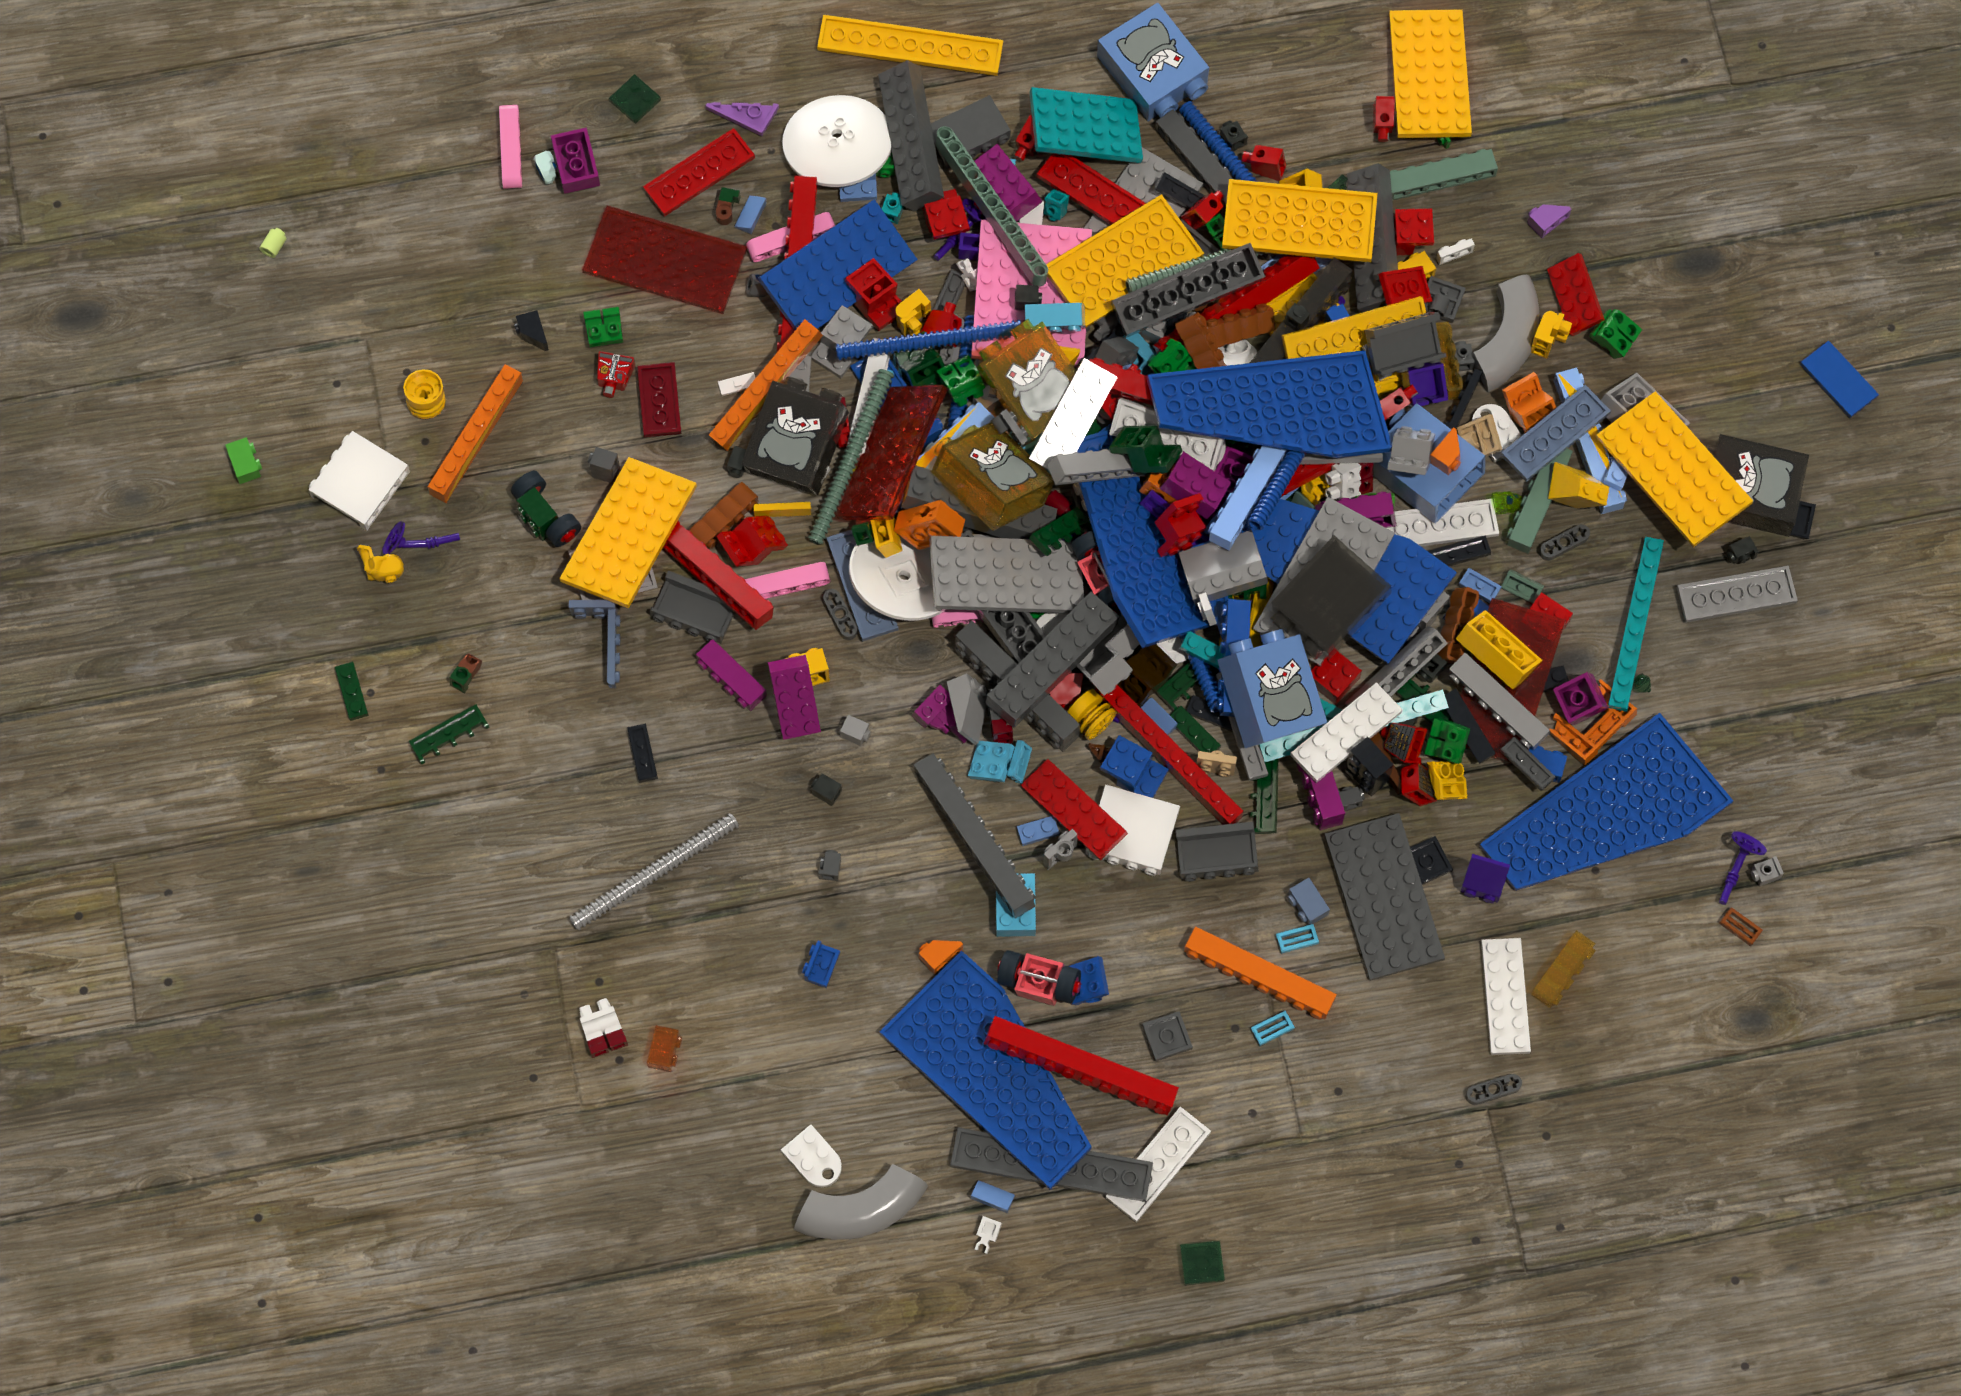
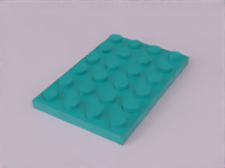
M1031 87L1029 93L1036 151L1135 163L1142 162L1143 153L1137 103L1134 99Z

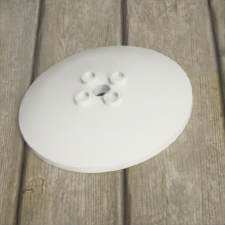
M828 96L808 103L792 116L783 134V151L792 170L799 176L817 177V185L827 187L849 186L870 178L883 167L892 150L885 114L872 103L853 96ZM836 133L841 134L839 138L833 137Z
M900 536L903 551L885 558L876 548L875 539L871 543L855 545L849 561L850 580L859 597L871 608L888 617L908 621L932 618L946 610L935 609L930 547L918 550ZM904 575L907 576L909 579L903 580L899 576Z

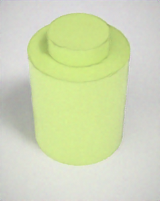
M278 228L270 229L259 249L265 255L275 258L287 239L285 233Z

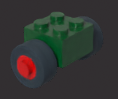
M530 471L521 476L511 487V493L516 498L518 505L516 508L519 512L518 516L524 524L528 523L531 527L530 531L535 538L539 537L542 541L548 538L554 546L561 547L574 539L582 526L571 513L558 518L557 513L541 495L546 487V481L537 471Z

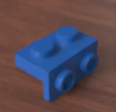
M819 940L816 945H812L809 952L811 959L809 963H805L802 971L805 981L827 988L839 958L840 950L825 946Z

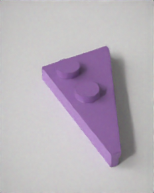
M720 102L707 103L706 109L763 136L778 111L779 105L773 104V106L761 105L760 103L722 105Z

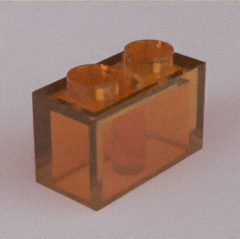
M655 1026L647 1059L648 1068L671 1072L672 1066L676 1067L678 1055H675L676 1049L680 1048L682 1043L679 1030Z

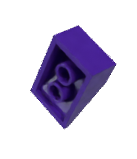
M1472 854L1460 892L1470 898H1482L1487 903H1498L1510 864Z

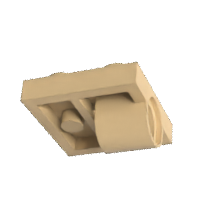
M1488 414L1457 427L1459 436L1483 453L1485 457L1502 450L1493 415Z
M1198 751L1197 765L1206 774L1217 773L1222 777H1230V775L1234 776L1237 757L1224 755L1221 751H1213L1211 753Z

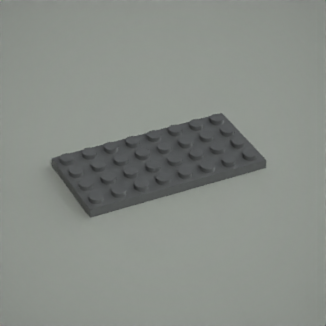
M1397 813L1326 833L1325 839L1369 980L1379 979L1445 960L1400 814Z

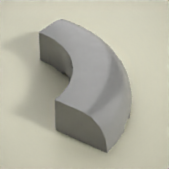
M1527 274L1517 276L1498 285L1496 294L1501 305L1502 324L1489 343L1473 352L1474 368L1482 371L1480 379L1487 392L1507 382L1511 376L1519 371L1531 354V346L1539 327L1540 316L1536 290L1530 276Z
M892 1164L887 1173L877 1183L856 1194L831 1196L811 1190L797 1218L794 1230L815 1238L831 1240L858 1239L875 1232L878 1233L890 1227L899 1219H902L921 1199L928 1185L918 1176Z

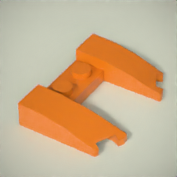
M1600 679L1599 688L1608 706L1612 688ZM1629 702L1627 712L1610 708L1604 710L1606 714L1584 735L1555 713L1553 720L1557 721L1554 730L1549 729L1550 734L1574 758L1586 766L1598 754V750L1621 727L1624 728L1637 715V708Z

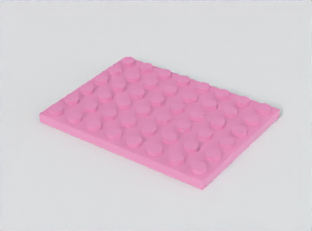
M981 220L973 326L977 327L979 325L982 327L983 324L988 326L990 323L994 325V323L1000 324V322H1003L1004 324L1006 321L1012 323L1013 320L1014 322L1020 320L1022 322L1023 334L1021 337L1016 335V337L1011 336V338L1006 336L1005 339L999 337L998 340L993 338V340L987 339V341L981 340V342L977 340L975 343L972 341L971 359L1028 363V361L1034 359L1043 344L1080 349V354L1074 367L1079 368L1078 363L1085 354L1086 328H1081L1079 332H1070L1068 328L1062 329V332H1051L1049 329H1043V333H1032L1026 328L1025 310H1015L1016 285L1032 284L988 220ZM1018 223L1045 264L1092 237V229ZM1047 277L1046 284L1039 287V292L1042 293V304L1066 303Z

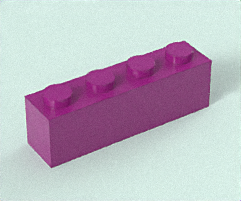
M713 639L696 654L697 665L702 670L706 669L710 672V677L716 683L720 682L728 695H734L738 699L737 703L743 709L747 708L751 712L767 696L766 689Z

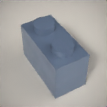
M1310 878L1289 889V896L1287 898L1290 904L1298 909V916L1303 923L1306 922L1307 925H1311L1329 915V907Z

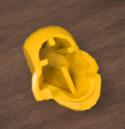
M1325 474L1302 485L1300 493L1315 506L1321 498L1326 497L1325 489L1332 487V485L1330 486L1326 482Z
M359 545L357 547L369 581L376 580L392 583L397 581V578L403 574L404 564L398 555L385 554L384 556H373L370 546Z

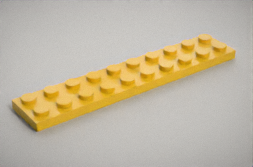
M823 15L817 50L896 62L908 60L917 65L998 76L1003 40Z

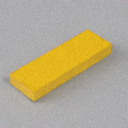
M811 502L755 504L754 516L811 515Z

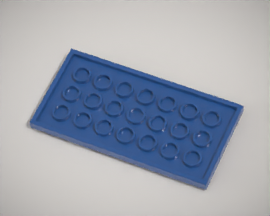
M874 199L760 276L758 280L794 330L799 327L804 319L818 329L830 321L842 305L849 308L857 302V295L846 284L845 278L874 258L891 277H894L918 259Z

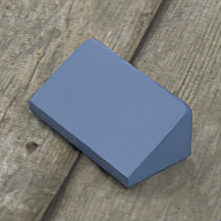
M749 196L734 227L752 234L766 206V198Z
M1152 697L1141 707L1167 735L1176 729L1177 722Z
M979 1180L971 1194L972 1200L1008 1213L1015 1197L1012 1193Z

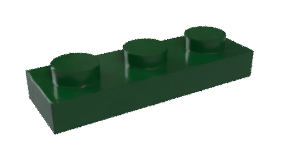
M354 662L335 666L350 721L369 716Z
M1182 706L1170 715L1177 722L1176 730L1197 751L1211 753L1221 748V745Z

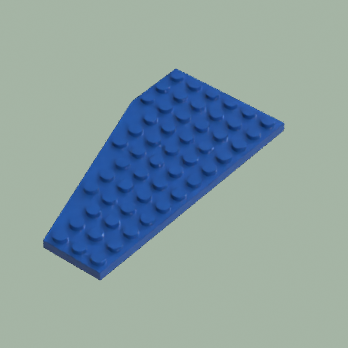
M1365 350L1149 374L1147 376L1159 428L1334 458L1392 451V443Z
M1110 430L1085 436L1077 452L1085 453L1090 450L1095 452L1109 449L1115 436L1109 434ZM1128 477L1080 482L1079 485L1113 599L1141 647L1145 648L1185 635L1190 631L1195 632L1210 627L1208 620H1203L1198 605L1195 606L1179 552L1173 556L1166 555L1163 557L1158 553L1159 548L1166 540L1155 524L1157 518L1139 504L1146 496L1139 491L1143 484L1140 478Z
M1279 499L1262 530L1253 529L1247 521L1240 532L1252 530L1267 578L1275 584H1279L1317 517L1319 510ZM1226 501L1221 506V508H1225V506L1227 505ZM1218 512L1215 514V516L1212 518V520L1209 522V524L1206 526V529L1204 530V533H1206L1208 536H1210V533H1208L1210 525L1212 524V522L1216 523V521L1218 520ZM1395 534L1365 587L1372 592L1370 600L1359 612L1348 617V622L1344 624L1342 632L1389 665L1457 572L1411 539Z
M1658 713L1487 838L1479 847L1489 859L1510 864L1506 880L1517 891L1686 837L1732 804L1733 800L1661 713Z
M961 951L880 1031V1035L1051 1190L1092 1149V1146L1049 1071L1042 1066L1029 1064L1024 1059L1009 1056L1006 1052L991 1049L988 1045L984 1044L994 1016L1023 1027L1025 1026L1006 995L1004 988Z

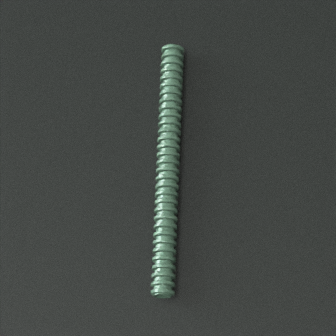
M1224 249L1223 252L1220 250L1218 253L1213 252L1212 255H1203L1202 258L1197 257L1196 260L1193 258L1191 261L1181 262L1180 265L1177 263L1175 266H1169V268L1164 267V270L1159 269L1158 271L1154 270L1153 273H1144L1142 276L1138 275L1137 278L1132 277L1131 280L1128 278L1125 282L1127 291L1131 293L1234 249ZM1254 251L1255 254H1256V256H1258V254H1259V255H1263L1264 253L1267 254L1266 252H1256V251Z
M885 369L878 370L877 380H874V385L871 387L872 391H869L868 401L864 403L866 406L862 408L863 412L860 413L859 422L855 424L856 428L853 429L854 433L851 434L852 439H849L850 443L847 444V449L844 450L845 455H842L841 465L837 467L836 476H833L834 481L830 483L832 486L828 488L829 492L826 493L827 498H824L825 502L821 505L822 509H819L820 514H817L818 519L814 521L816 524L812 526L813 530L810 531L811 535L808 536L809 541L815 544L823 545V539H826L827 529L831 527L829 524L833 522L832 518L835 517L836 508L840 506L839 502L842 501L841 496H844L843 491L847 489L848 480H851L850 475H853L852 470L856 468L855 464L858 463L859 454L862 453V448L865 447L866 437H869L868 432H871V427L874 425L873 421H876L875 416H878L877 411L881 409L879 406L883 404L882 400L885 399L886 390L890 388L891 378H894L893 373Z

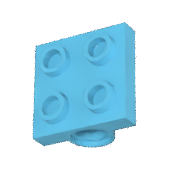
M979 741L968 776L971 779L1005 782L1015 747L1008 743Z

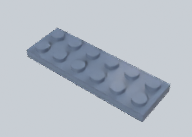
M1584 385L1501 452V456L1527 482L1611 413V410Z
M852 530L827 537V542L862 642L898 631L896 619L883 615L867 605L859 597L851 583L849 561L856 545Z

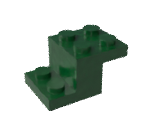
M924 347L923 350L917 348L916 351L911 349V351L906 350V352H903L902 350L900 353L894 351L903 378L912 386L920 404L947 391L942 386L937 374V370L945 367L941 356L932 347H929V349Z
M1124 426L1109 447L1112 454H1128L1133 471L1139 473H1168L1182 452L1181 445L1163 444L1158 426Z

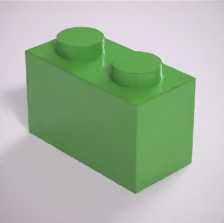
M246 437L225 445L239 484L261 477L259 470H262L259 459L255 460L253 454L256 453L253 442L249 443Z

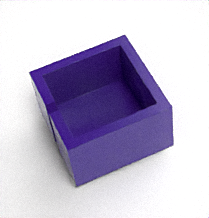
M1426 362L1423 367L1413 368L1412 366L1408 368V371L1401 372L1403 390L1413 384L1418 392L1417 395L1410 399L1411 403L1408 406L1413 407L1416 403L1424 406L1429 405V402L1437 403L1448 400L1443 363Z

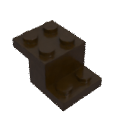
M1157 644L1141 648L1138 654L1126 661L1133 669L1129 677L1120 681L1117 685L1141 708L1148 697L1157 692L1166 683L1177 664Z

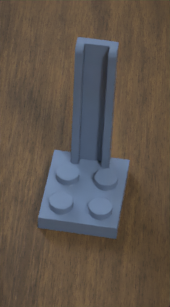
M569 600L571 615L577 619H585L586 616L604 619L605 616H608L607 682L610 688H616V683H620V672L616 671V664H620V653H617V645H620V634H617V627H620V615H618L617 605L608 600Z

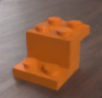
M1534 372L1502 389L1511 419L1523 428L1524 434L1556 409L1554 399L1542 390L1538 375Z

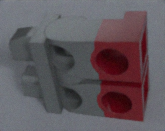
M987 705V715L990 716L993 742L1013 744L1012 726L1006 725V721Z

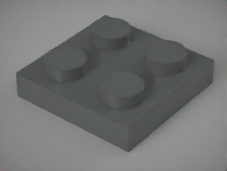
M1180 1011L1142 1023L1155 1062L1193 1049Z

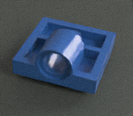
M1097 956L1069 966L1081 971V988L1072 1005L1098 1002L1102 1000L1103 996L1109 995L1102 957Z

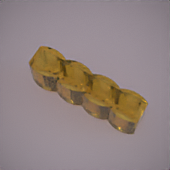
M1438 322L1436 327L1440 349L1447 356L1441 358L1440 362L1444 365L1448 400L1457 399L1462 390L1463 381L1458 373L1459 362L1455 357L1456 346L1451 339L1452 327L1449 322Z
M1576 930L1538 982L1531 995L1550 1008L1553 1004L1557 1006L1563 998V995H1561L1564 989L1568 990L1573 984L1574 980H1572V977L1575 973L1579 975L1585 967L1582 963L1586 958L1590 960L1596 950L1593 948L1596 943Z

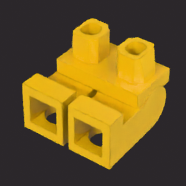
M920 289L916 290L896 307L897 326L901 329V333L904 336L908 334L913 336L912 334L917 335L920 333L922 324L919 319L924 317L927 320L931 312V302Z
M1553 311L1544 313L1534 336L1531 353L1547 359L1555 340L1563 343L1566 342L1572 323L1563 320L1564 314L1559 313L1557 315Z

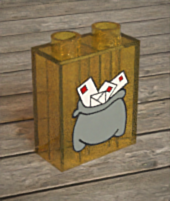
M1027 319L1010 331L1015 339L1013 342L1002 348L998 340L981 350L979 354L984 361L977 366V369L1003 407L1008 412L1012 411L1018 419L1016 421L1019 428L1023 427L1028 433L1027 442H1030L1045 430L1076 370L1045 324L1040 322L1034 327L1030 320Z
M992 422L980 428L972 425L964 431L961 437L955 440L947 437L934 450L937 459L931 473L992 531L1044 506L1054 484L1051 474L1041 465L1030 460V455L1006 432L1000 435Z

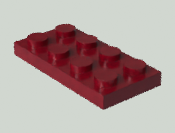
M675 362L637 366L644 438L682 434Z

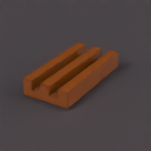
M1732 907L1719 923L1749 946L1753 945L1763 931ZM1732 914V915H1733L1734 917H1736L1738 920H1740V921L1743 922L1745 925H1747L1748 927H1750L1752 930H1754V931L1756 932V934L1752 933L1750 930H1748L1747 928H1745V926H1743L1742 924L1738 923L1736 920H1734L1732 917H1730V915Z

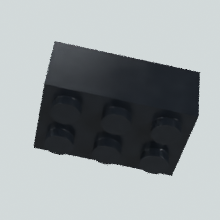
M1367 736L1350 750L1346 773L1352 780L1355 779L1359 783V787L1365 794L1368 793L1370 796H1373L1389 782L1394 764Z

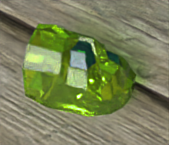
M1510 491L1493 492L1491 495L1495 514L1513 513L1519 509L1522 502V496Z

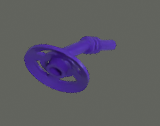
M964 199L962 201L964 209L969 214L967 219L969 227L974 222L987 220L983 213L973 205V200ZM960 234L952 235L946 240V243L934 255L937 261L960 242Z
M400 521L389 533L382 553L384 555L390 554L397 547L431 549V547H439L441 544L459 541L460 537L459 533L442 537L434 536V538L430 537V539L426 538V540H405L403 537L405 523Z
M1734 831L1731 834L1733 841L1740 847V852L1731 872H1728L1726 877V885L1719 900V903L1722 905L1727 904L1732 888L1736 886L1739 878L1738 873L1746 855L1750 853L1765 855L1767 852L1766 847L1760 841L1743 832Z

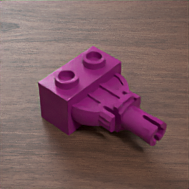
M939 685L911 716L923 728L929 725L934 729L942 730L945 734L950 731L965 743L967 738L961 735L957 729L950 694Z

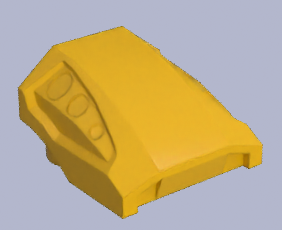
M1451 761L1427 762L1437 800L1467 799L1466 778L1463 775L1464 767L1461 763L1457 764Z

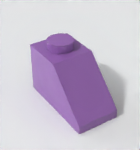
M1543 204L1529 212L1527 224L1543 238L1569 218L1571 208L1568 206Z

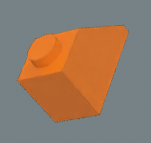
M1454 427L1430 454V463L1447 475L1452 471H1456L1461 464L1457 429Z
M933 940L929 944L926 942L919 949V959L935 975L963 950V943L961 941Z

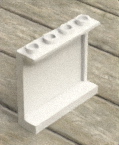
M352 431L350 435L344 437L341 447L333 452L330 462L322 467L319 477L311 482L309 492L312 498L318 497L357 521L360 527L367 531L410 473L408 464Z
M1105 785L1099 806L1120 824L1128 834L1103 859L1113 865H1125L1130 870H1143L1151 876L1160 875L1180 806ZM1086 848V854L1089 855L1090 858L1099 860L1093 853H1091Z

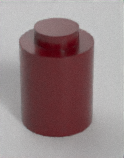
M1054 490L1044 502V505L1057 508V516L1059 517L1073 510V503L1057 490Z

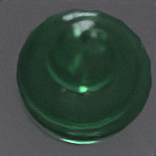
M1641 673L1634 678L1633 689L1639 693L1651 692V680L1647 675Z

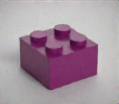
M1586 672L1553 689L1569 724L1576 725L1608 709L1596 679L1591 673Z

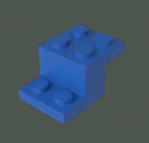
M1118 735L1100 767V770L1117 778L1116 786L1154 798L1169 771L1168 768L1152 760V752Z

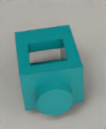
M1053 189L1044 199L1045 207L1043 214L1047 215L1050 220L1057 221L1061 220L1067 213L1069 195Z
M898 193L887 194L881 208L891 223L895 224L899 223L904 206L901 204L900 194Z

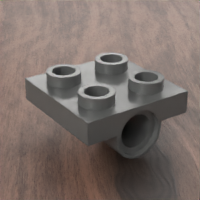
M1430 276L1428 287L1432 302L1425 304L1426 313L1438 312L1440 319L1453 323L1466 288Z
M1005 409L993 418L991 422L1000 435L1008 431L1020 448L1028 441V433L1023 427L1019 428L1016 423L1018 419L1015 414Z

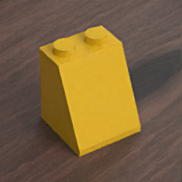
M1554 462L1548 499L1576 509L1607 505L1609 493L1607 485L1584 471Z

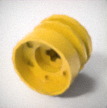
M422 369L411 373L406 378L403 388L407 407L411 414L422 419L434 418L439 415L445 407L446 399L442 380L438 374L431 370Z
M1094 689L1088 690L1079 697L1067 711L1079 724H1082L1080 733H1085L1087 740L1094 739L1106 730L1117 714L1114 708H1110L1109 703H1104L1100 706L1103 698Z

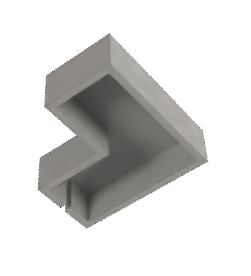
M1122 613L1119 614L1118 625L1076 666L1103 695L1111 693L1120 681L1129 677L1133 669L1123 658L1130 656L1140 644Z

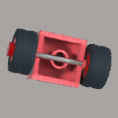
M1093 530L1086 532L1071 544L1075 555L1080 560L1077 563L1093 593L1112 610L1116 609L1118 606L1112 596Z
M1007 950L998 965V984L1011 988L1015 987L1014 990L1017 995L1023 998L1055 1006L1057 1000L1073 1003L1081 988V971L1054 960L1026 953L1024 959L1021 953Z

